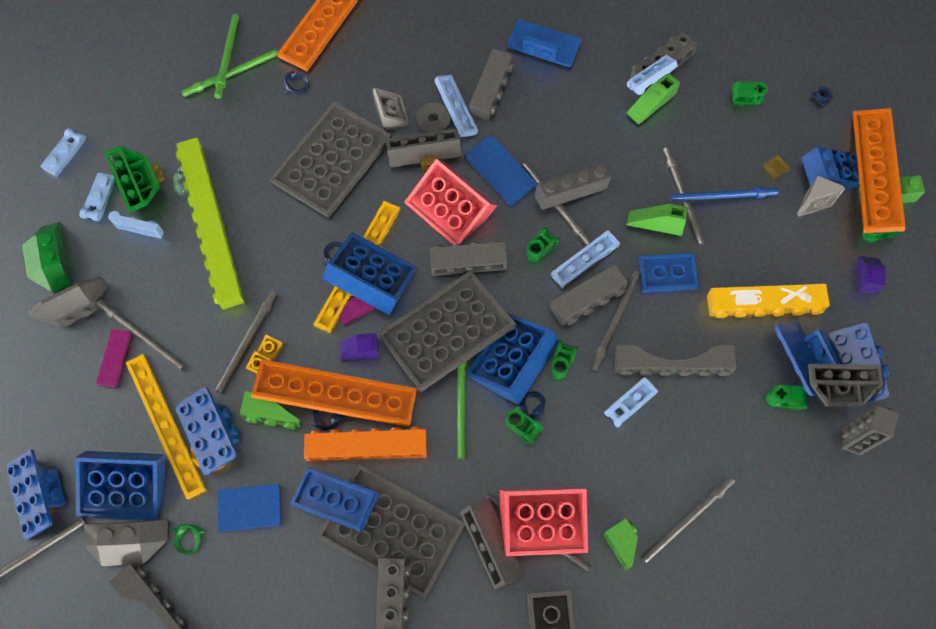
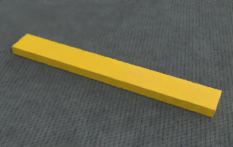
M383 201L363 238L381 246L400 212V207ZM335 286L313 324L314 327L331 334L340 319L339 316L343 308L353 295Z
M143 353L125 362L186 499L189 500L206 491L207 489L191 458L192 456L146 355Z

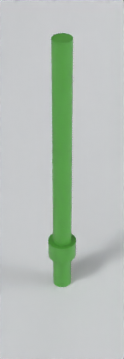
M237 14L232 15L219 76L216 77L214 94L216 98H221L223 88L226 87V74L239 20Z
M276 49L227 70L226 79L277 57L278 51ZM219 74L202 82L197 81L193 83V86L181 90L183 97L195 92H202L204 88L215 84L216 77Z
M467 361L457 367V459H465V367L467 366Z

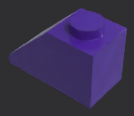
M859 256L857 291L877 294L885 286L886 268L879 258Z
M376 333L356 334L340 342V361L379 359V342Z

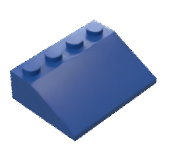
M351 232L328 262L322 279L390 315L417 270V266Z
M508 314L516 323V327L480 351L465 375L502 398L519 405L559 343V340L552 329Z
M84 451L75 457L76 517L159 520L165 480V454Z

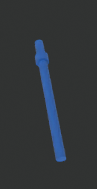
M756 187L751 190L671 194L670 200L687 201L739 197L764 198L765 196L778 195L779 190L778 188L765 189L764 187Z

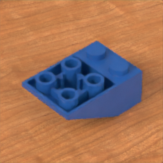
M817 146L802 157L810 186L817 176L842 185L844 188L859 186L855 152Z

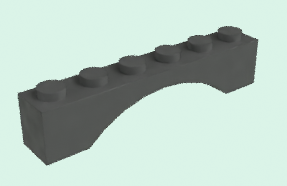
M616 345L614 349L615 373H620L624 376L632 375V373H640L642 376H648L652 373H660L661 376H668L672 373H679L680 376H688L691 373H699L700 376H708L711 373L718 374L719 376H728L736 369L735 346L714 345L707 352L689 359L672 360L654 356L637 345Z
M129 564L109 581L121 598L135 600L152 609L162 619L167 629H186L184 627V619L178 613L176 615L171 610L172 604L167 598L164 597L162 599L158 594L160 589L153 581H148L145 577L147 572L140 565Z

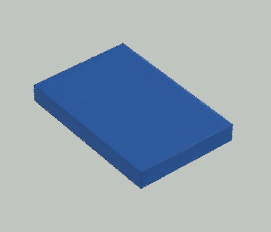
M694 253L638 256L642 293L698 290L700 288Z
M280 484L218 490L219 532L281 526Z

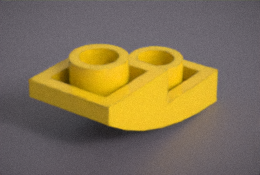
M265 335L258 351H254L246 369L257 374L261 359L275 361L285 343Z

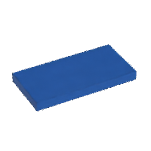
M492 135L464 154V159L509 207L537 187L538 183Z
M307 467L290 505L362 532L379 493Z

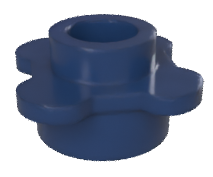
M825 86L819 87L816 92L811 94L812 98L816 99L820 105H825L828 100L833 98L831 90Z

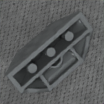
M100 276L79 282L40 301L33 308L29 309L28 313L40 322L59 327L71 325L75 320L87 317L98 309L99 306L96 305V302L103 298L108 285Z
M808 364L810 385L825 406H864L876 391L883 386L881 365Z
M168 519L84 524V546L101 566L145 564L168 541Z

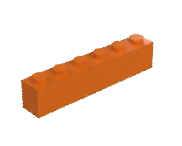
M393 427L390 428V431L372 428L370 431L363 432L361 429H351L350 432L330 430V433L313 430L310 431V434H304V459L307 462L427 457L426 429H422V427H411L410 430Z

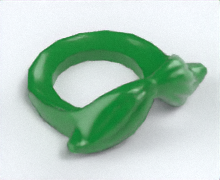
M181 524L177 528H173V531L176 533L174 539L175 549L185 555L195 552L201 544V534L205 530L194 524ZM186 528H191L196 539L195 546L190 550H183L180 547V540Z

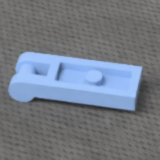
M665 55L628 80L627 87L634 90L638 95L643 94L646 87L654 84L658 79L670 73L678 66L676 60Z
M67 128L63 138L40 165L42 169L58 177L84 144L86 136L82 133H76L72 128Z
M97 173L85 205L80 210V218H92L93 221H101L116 184L113 175Z
M117 211L109 213L108 218L118 229L160 239L163 236V230L155 221L149 220L146 222L134 216L131 218L124 217Z
M644 377L610 406L604 414L614 421L613 424L618 428L654 397L658 390ZM620 408L624 414L619 416L616 413L617 409Z

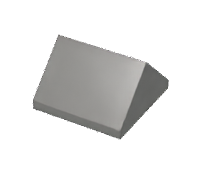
M374 88V101L383 130L388 132L409 126L410 121L401 95Z
M817 176L804 196L797 212L798 217L832 207L845 188L842 185Z

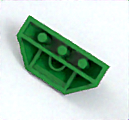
M118 146L104 152L128 212L131 213L147 206L160 188L148 157L124 146Z
M57 222L40 227L22 244L27 278L52 293L60 292L72 286L61 223Z

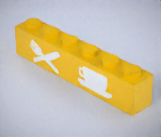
M826 284L711 288L707 294L709 315L716 316V318H725L732 315L738 318L747 315L762 317L766 314L782 316L787 313H792L793 315H802L804 313L818 315L822 314L830 306Z

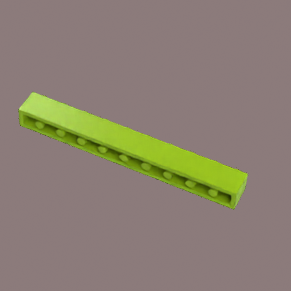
M198 138L176 143L178 151H175L178 161L182 163V166H179L180 172L186 179L183 184L186 192L190 194L187 199L190 207L194 209V212L191 213L194 223L198 224L196 233L198 238L202 240L200 249L207 259L204 261L206 270L210 271L211 274L208 277L209 283L215 289V293H213L215 304H219L223 310L245 303L202 145Z

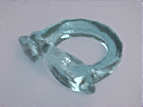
M181 168L178 169V172L173 177V191L176 196H184L185 193L184 185L179 182L183 177Z

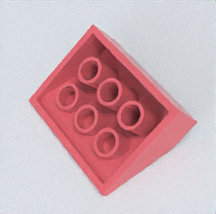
M438 159L433 162L404 202L453 245L463 244L497 207L496 204L448 164Z
M585 488L500 490V515L505 556L588 553L587 491Z

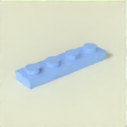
M452 75L437 76L435 79L436 86L458 129L460 137L476 135L478 129Z
M607 230L552 271L551 277L562 289L618 248L620 242Z

